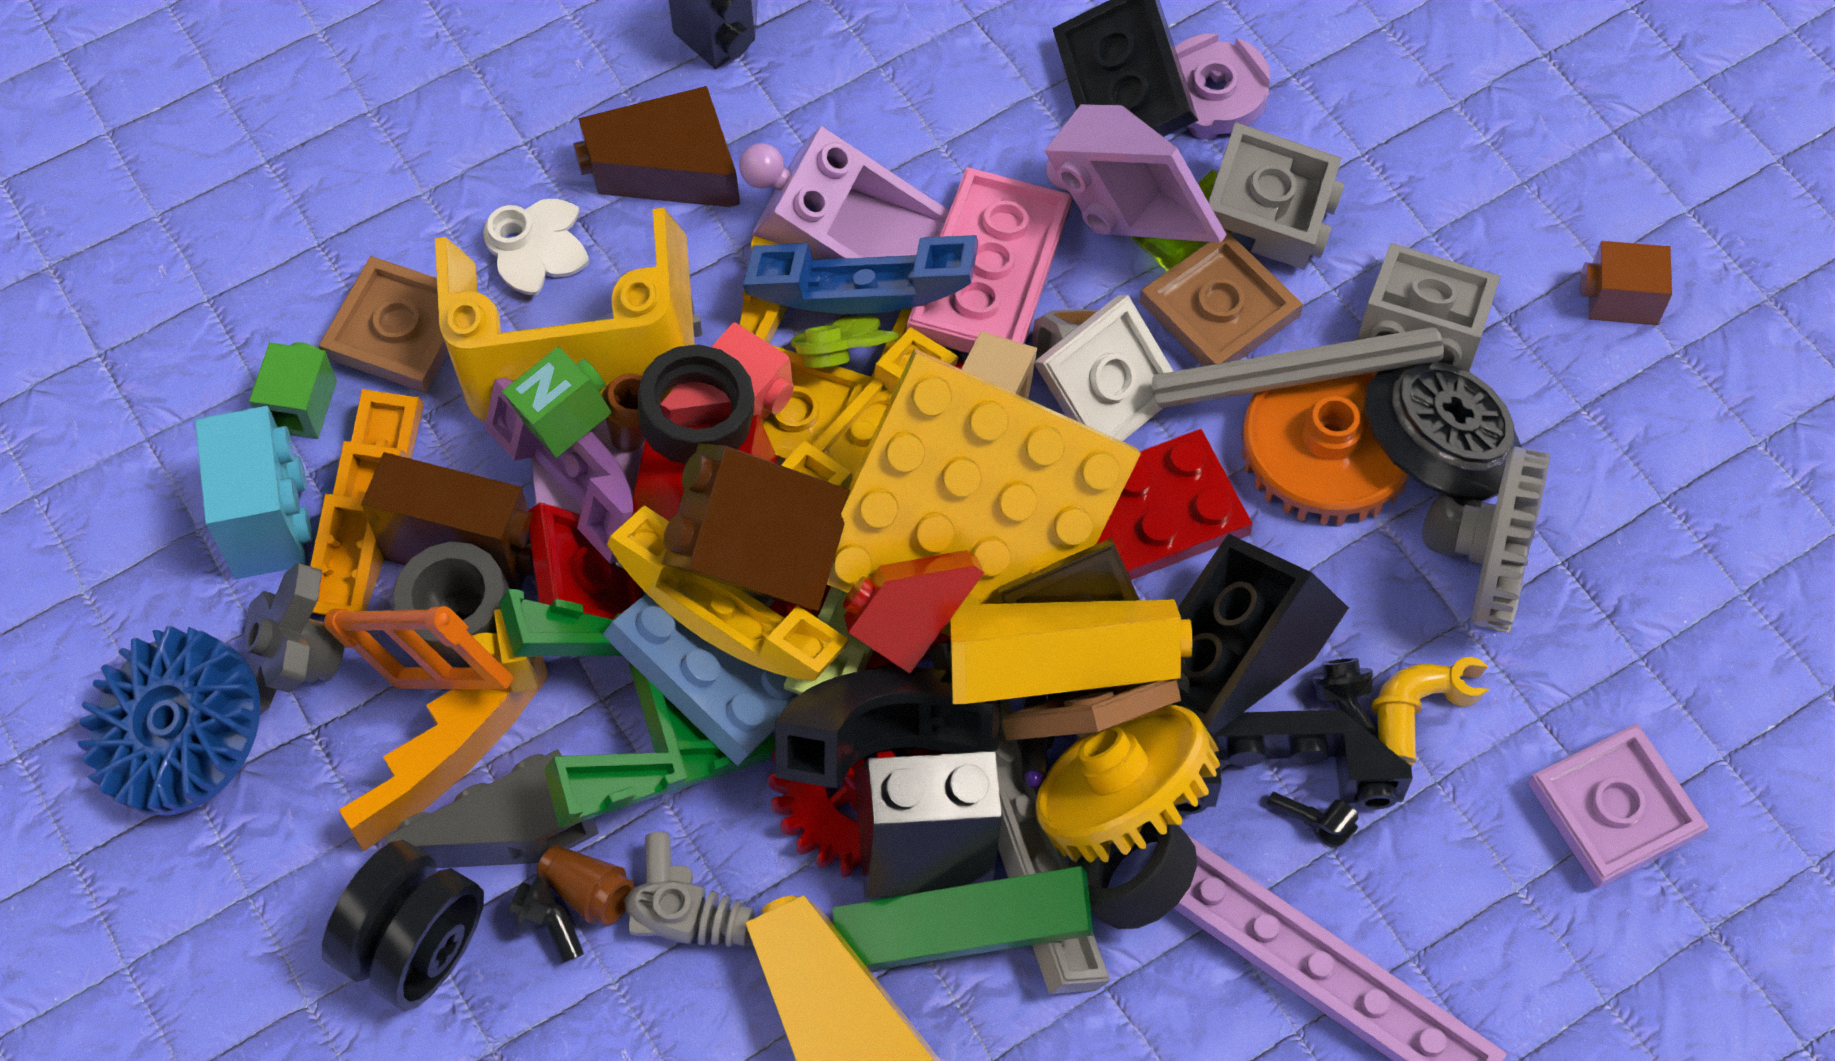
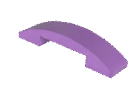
M507 378L495 379L484 429L514 461L535 457L582 507L577 529L609 563L618 562L607 543L609 537L631 518L633 513V499L630 487L618 462L591 431L555 458L524 425L502 393L514 381Z

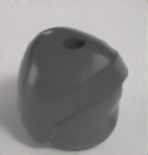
M1444 494L1439 495L1431 504L1422 528L1424 544L1430 550L1451 557H1467L1468 555L1455 553L1464 507L1469 505L1481 508L1482 502L1474 499H1454Z

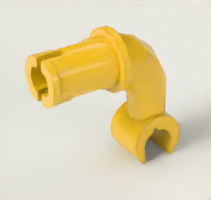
M1463 657L1457 660L1452 667L1435 664H1416L1396 671L1384 683L1378 698L1374 699L1371 704V710L1378 714V740L1410 766H1413L1416 763L1415 715L1421 712L1420 699L1430 694L1444 693L1446 698L1454 705L1460 707L1472 706L1486 694L1489 688L1470 687L1460 678L1463 676L1479 678L1488 668V665L1475 657Z

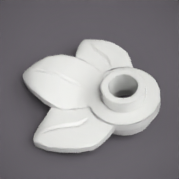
M543 199L527 209L515 205H507L492 212L484 226L483 237L487 249L498 257L497 269L499 276L508 286L525 295H537L543 287L546 275L553 278L569 277L588 266L589 258L584 246L568 231L579 216V207L559 199ZM513 233L519 234V235L516 236V237L505 238V237H506L507 235H509V234H513Z

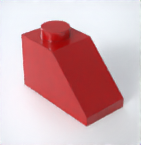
M968 550L880 565L870 580L862 576L845 598L843 608L847 610L844 614L848 633L910 674L985 573L977 556Z

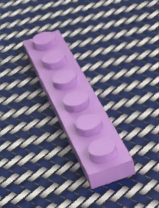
M1188 836L1196 847L1197 868L1190 888L1178 905L1173 908L1392 1061L1504 1060L1507 1055L1505 1051Z

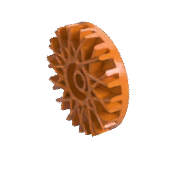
M1378 372L1255 392L1247 407L1241 434V440H1243L1241 455L1243 459H1246V473L1253 470L1256 475V489L1266 488L1265 500L1267 502H1270L1273 496L1276 495L1284 501V513L1288 514L1295 508H1298L1297 518L1300 521L1305 520L1307 512L1321 514L1320 524L1326 525L1332 515L1336 525L1342 526L1347 515L1358 513L1359 521L1365 520L1368 512L1374 517L1379 515L1383 503L1389 500L1393 504L1398 494H1403L1410 476L1394 465L1373 439L1363 412L1365 387Z

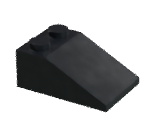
M1228 533L1178 607L1181 620L1190 619L1192 656L1181 657V678L1176 679L1181 701L1172 705L1181 706L1194 712L1200 718L1207 731L1214 735L1312 662L1349 607L1312 572Z

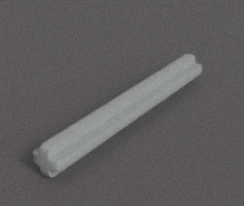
M1430 327L1156 374L1152 377L1154 401L1158 407L1167 408L1437 362L1443 358V340L1440 332L1436 328Z

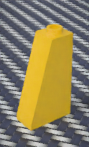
M1175 599L960 605L950 619L953 704H969L1180 679L1181 657L1192 656L1190 619L1181 620Z
M791 895L773 900L762 908V915L745 922L796 1061H941L868 967L864 965L838 932L826 914L804 895L801 897Z

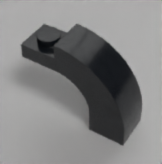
M900 667L863 670L834 677L798 695L787 705L775 721L776 778L837 789L856 762L870 754L883 750L925 748L954 754L996 753L999 746L1000 700L953 704L952 684L946 683L947 670L915 667L909 674Z

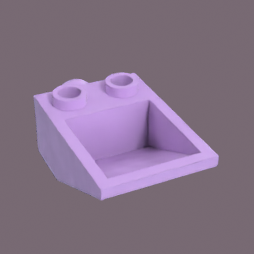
M1081 104L1044 150L1048 156L1046 174L1049 181L1056 188L1070 192L1082 212L1084 222L1095 234L1221 243L1227 235L1178 148L1122 105Z
M822 126L796 152L788 168L784 167L781 153L774 146L766 143H757L748 147L740 158V173L749 185L761 189L771 186L776 188L750 237L757 236L779 244L808 243L813 260L916 255L919 239L922 237H940L949 214L948 209ZM813 203L816 212H812L807 208Z

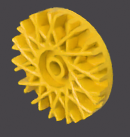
M1172 704L1102 731L1094 732L1089 737L1080 738L1069 747L1046 774V779L1042 781L1036 799L1035 814L1037 822L1055 848L1064 857L1069 856L1075 863L1081 855L1090 863L1098 856L1103 862H1108L1112 842L1124 855L1130 852L1134 843L1140 849H1145L1146 843L1140 834L1143 824L1150 821L1158 832L1164 835L1167 833V824L1181 825L1183 822L1174 805L1188 802L1196 807L1198 805V798L1209 794V790L1202 778L1216 776L1215 769L1220 767V762L1214 752L1219 750L1200 718L1194 712Z

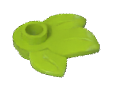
M854 315L842 317L832 325L806 329L805 332H801L791 339V347L796 348L797 354H802L804 367L822 368L849 362V348L880 345L899 339V334L895 331L878 330L881 326L880 319L875 316Z

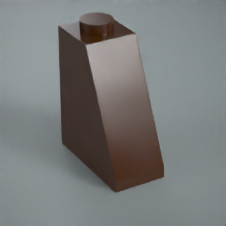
M707 86L578 118L583 140L573 143L581 175L592 173L598 194L722 207L740 205L736 170Z

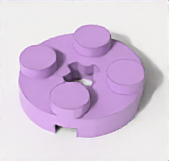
M1206 33L1190 37L1175 46L1199 120L1187 126L1195 137L1209 140L1219 134L1231 133L1235 122L1249 126L1264 113L1269 96L1270 69L1263 55L1246 41L1236 38V43L1232 44L1227 41H1218L1219 34ZM1211 77L1216 83L1225 80L1227 84L1224 89L1214 90L1205 86V79Z

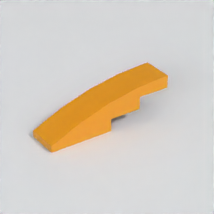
M366 389L361 390L351 441H343L333 494L325 493L310 565L322 570L318 601L312 614L326 616L332 609L367 611L384 558L361 503L383 452L412 459L424 402L418 397Z
M543 656L533 657L538 689L514 694L510 685L507 690L452 689L426 704L435 726L383 756L393 778L339 809L363 852L395 831L404 820L425 810L465 776L511 728L549 677Z

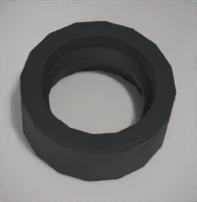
M699 344L679 346L657 356L643 372L638 389V419L642 435L654 451L670 461L686 464L689 458L696 453L698 443L724 445L738 450L748 438L753 419L755 396L751 377L737 359L723 350ZM701 382L713 385L726 393L731 400L732 409L730 416L725 421L709 428L692 429L678 426L663 415L660 409L661 396L666 390L680 383Z
M1150 821L1143 824L1140 834L1145 843L1157 842L1154 854L1140 873L1130 881L1114 888H1108L1112 875L1122 860L1139 848L1135 843L1130 852L1124 855L1112 842L1108 862H1103L1099 856L1092 863L1088 862L1083 855H1081L1076 863L1070 859L1069 868L1082 866L1087 872L1090 908L1102 922L1117 929H1138L1158 921L1178 905L1190 888L1197 868L1196 847L1179 825L1167 824V833L1162 835Z

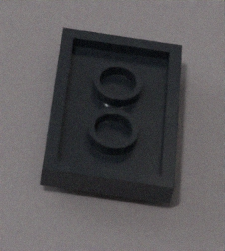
M1108 0L1052 28L1076 110L1081 104L1122 105L1163 137L1199 121L1160 0Z

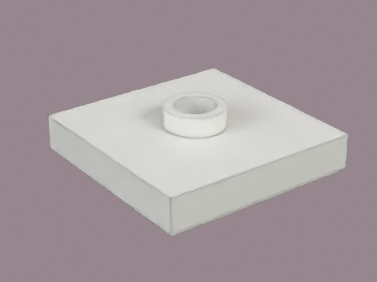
M1117 295L1035 361L1036 368L1066 417L1122 442L1163 409L1158 407L1154 401L1152 377L1156 374L1173 372L1129 295Z

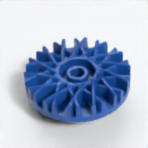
M167 626L164 632L153 630L155 641L152 643H147L139 638L131 639V651L125 648H121L118 651L120 655L127 659L121 668L116 669L107 664L103 665L101 670L106 680L93 681V686L103 692L99 704L95 705L87 701L82 703V707L92 713L81 718L79 721L82 727L92 732L91 740L77 742L81 749L87 751L81 758L82 762L96 769V772L89 775L88 778L92 782L99 784L98 789L113 797L114 801L145 814L163 816L179 814L199 807L212 799L239 772L251 751L258 730L260 695L255 676L249 664L230 645L202 630L198 631L191 627H188L187 633L172 626Z

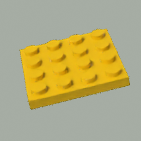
M913 349L848 488L850 493L841 512L845 525L827 585L849 593L862 576L870 580L880 565L968 550L977 556L985 573L961 605L1004 604L999 594V586L1029 573H1034L1052 563L1097 544L1141 453L1134 446ZM950 620L941 631V633L950 636Z

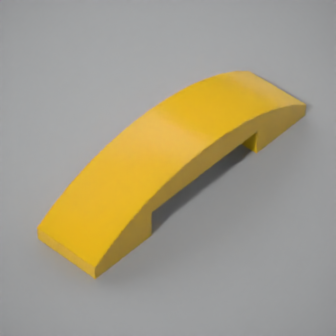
M910 327L876 363L875 378L812 445L804 440L781 466L848 489L913 349L954 367L957 364L958 356Z
M645 505L609 537L608 547L623 568L648 596L697 636L741 661L775 674L815 681L847 646L849 638L798 605L784 618L741 589L662 564L666 551L663 539L669 521Z

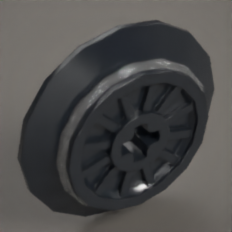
M1431 362L1378 371L1365 387L1363 407L1365 418L1373 439L1394 465L1422 486L1454 499L1485 501L1498 496L1508 450L1514 446L1521 448L1522 446L1515 432L1514 423L1507 406L1489 385L1474 374L1451 364Z

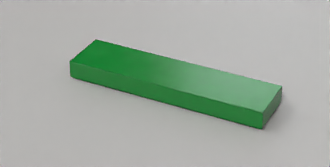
M1082 866L832 907L835 928L870 971L1094 935L1087 872Z

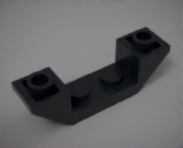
M1342 710L1243 712L1214 735L1210 734L1219 750L1214 752L1219 762L1220 760H1228L1230 764L1236 766H1253L1264 762L1265 759L1291 758V761L1296 764L1311 765L1321 763L1328 757H1335L1340 800L1346 803H1358L1363 809H1385L1395 805L1396 802H1403L1413 779L1412 768L1407 762ZM1220 767L1215 769V777L1202 778L1209 790V794L1198 798V805L1196 807L1188 802L1174 805L1179 814H1196L1204 811L1207 807H1216L1222 784Z

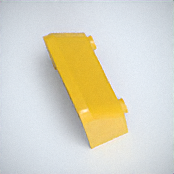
M665 208L652 209L656 266L631 270L618 280L612 293V319L501 333L500 315L496 305L488 297L477 291L476 263L447 237L435 238L440 330L466 404L475 417L484 423L486 422L495 379L507 378L515 381L558 346L575 363L585 358L599 373L607 386L615 378L623 374L631 373L643 376V372L657 356L675 347L695 345L687 235ZM676 386L665 391L661 396V402ZM603 388V389L599 392V393L601 394V396H602V393H603V391H604L605 388Z

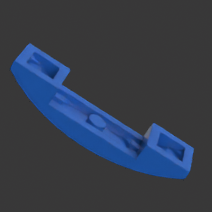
M977 235L922 237L919 239L916 255L819 260L812 259L808 243L753 245L743 287L746 294L782 306L815 312L867 314L907 309L942 299L970 285L976 261L978 239Z

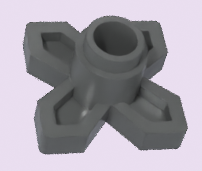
M296 563L284 574L276 594L263 591L249 605L244 632L246 651L250 653L246 662L249 664L258 685L260 715L269 709L277 689L290 693L304 681L308 683H314L317 679L329 681L334 677L340 666L344 645L326 629L325 623L309 619L318 601L322 570Z

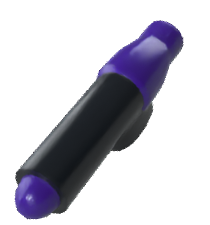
M1046 694L1026 697L1023 709L1046 701ZM1055 736L1022 739L1021 778L1031 788L1038 787L1046 779L1047 750L1052 747Z

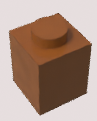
M1601 241L1593 262H1585L1581 272L1580 294L1583 297H1589V320L1658 325L1672 296L1671 247Z

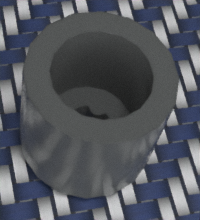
M451 541L430 546L410 559L398 575L393 592L395 610H426L435 606H446L452 609L469 626L467 631L472 636L479 633L497 634L494 610L500 609L499 601L510 588L500 567L489 553L473 544ZM414 630L452 667H471L451 647H446L429 630Z

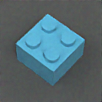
M268 405L195 419L205 524L234 578L240 579L291 569L296 563L307 565L304 543L313 541V530L307 507H300L298 492L307 490V481L301 457L294 456L287 426L277 427Z

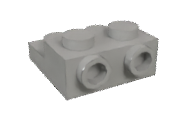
M1235 122L1208 203L1224 229L1254 238L1251 252L1304 270L1310 256L1321 258L1332 226L1324 224L1322 221L1325 212L1334 214L1344 188V182L1335 180L1342 158Z
M1390 243L1369 298L1357 340L1433 327L1440 332L1444 347L1443 358L1435 363L1451 364L1469 372L1500 276Z

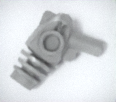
M652 832L645 835L646 883L633 888L624 898L625 911L630 916V934L634 936H660L678 943L691 944L698 933V944L705 946L709 943L710 938L712 945H720L725 935V945L727 947H731L733 944L746 946L750 934L745 922L754 919V908L742 906V902L736 900L730 910L731 900L723 895L719 902V893L714 890L709 892L706 899L705 887L692 883L691 869L686 866H671L670 835L666 832Z

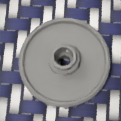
M1516 446L1510 448L1496 505L1482 502L1481 508L1469 505L1464 507L1455 553L1470 556L1469 562L1482 565L1471 616V622L1475 626L1507 633L1511 632L1523 587L1522 581L1525 566L1528 565L1527 557L1540 512L1549 466V453Z

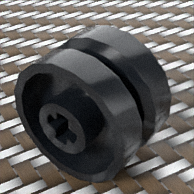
M405 840L392 841L372 855L355 874L340 896L327 922L321 944L322 960L355 982L370 978V989L405 1012L417 1008L435 993L451 974L466 951L478 926L484 907V890L477 883L452 868L437 871L436 861L429 854Z

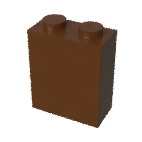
M698 443L696 453L689 458L683 471L682 485L684 492L678 512L671 518L664 533L663 544L666 551L662 564L796 607L798 605L804 609L819 611L845 525L841 512L850 490L728 446Z
M383 452L361 505L384 560L406 565L412 557L430 546L451 541L473 544L492 556L500 567L510 589L520 590L526 574L532 576L535 573L529 534V525L533 513L528 512L529 509L522 487Z

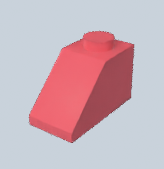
M733 322L712 347L721 349L737 359L751 377L755 396L753 415H759L763 423L770 413H779L787 405L793 394L794 385L792 382L790 357L736 322ZM701 382L678 384L660 403L663 415L678 426L683 427L724 421L730 416L732 409L731 400L726 393L713 385Z

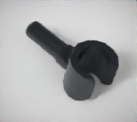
M1274 791L1267 802V806L1312 826L1315 835L1329 847L1343 845L1358 830V826L1355 824L1358 820V813L1349 804L1339 799L1334 800L1323 813L1312 806L1309 807Z

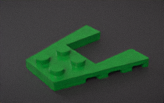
M508 589L499 601L513 657L623 656L603 636V633L612 621L621 615L620 613L614 619H608L583 613V605L555 599L551 605L524 599V592L517 589ZM628 661L655 753L554 756L544 768V773L559 827H566L765 762L772 756L775 750L774 735L772 733L737 766Z

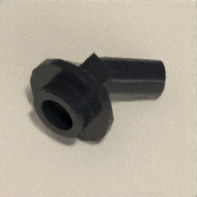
M1342 658L1323 662V672L1311 677L1317 701H1333L1336 710L1344 711L1375 736L1377 730L1358 700L1359 696L1372 693L1373 670L1370 668H1360L1358 658Z
M539 875L532 885L522 882L512 899L507 913V918L516 921L513 933L522 937L546 927L561 964L583 955L584 952L566 910L556 903L547 878Z

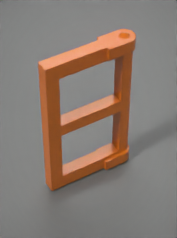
M435 606L426 610L385 611L332 609L325 616L324 623L326 629L346 648H353L396 689L507 690L514 679V676L467 631L469 626L449 607ZM384 630L421 667H404L367 631ZM414 630H429L446 647H451L471 667H452Z

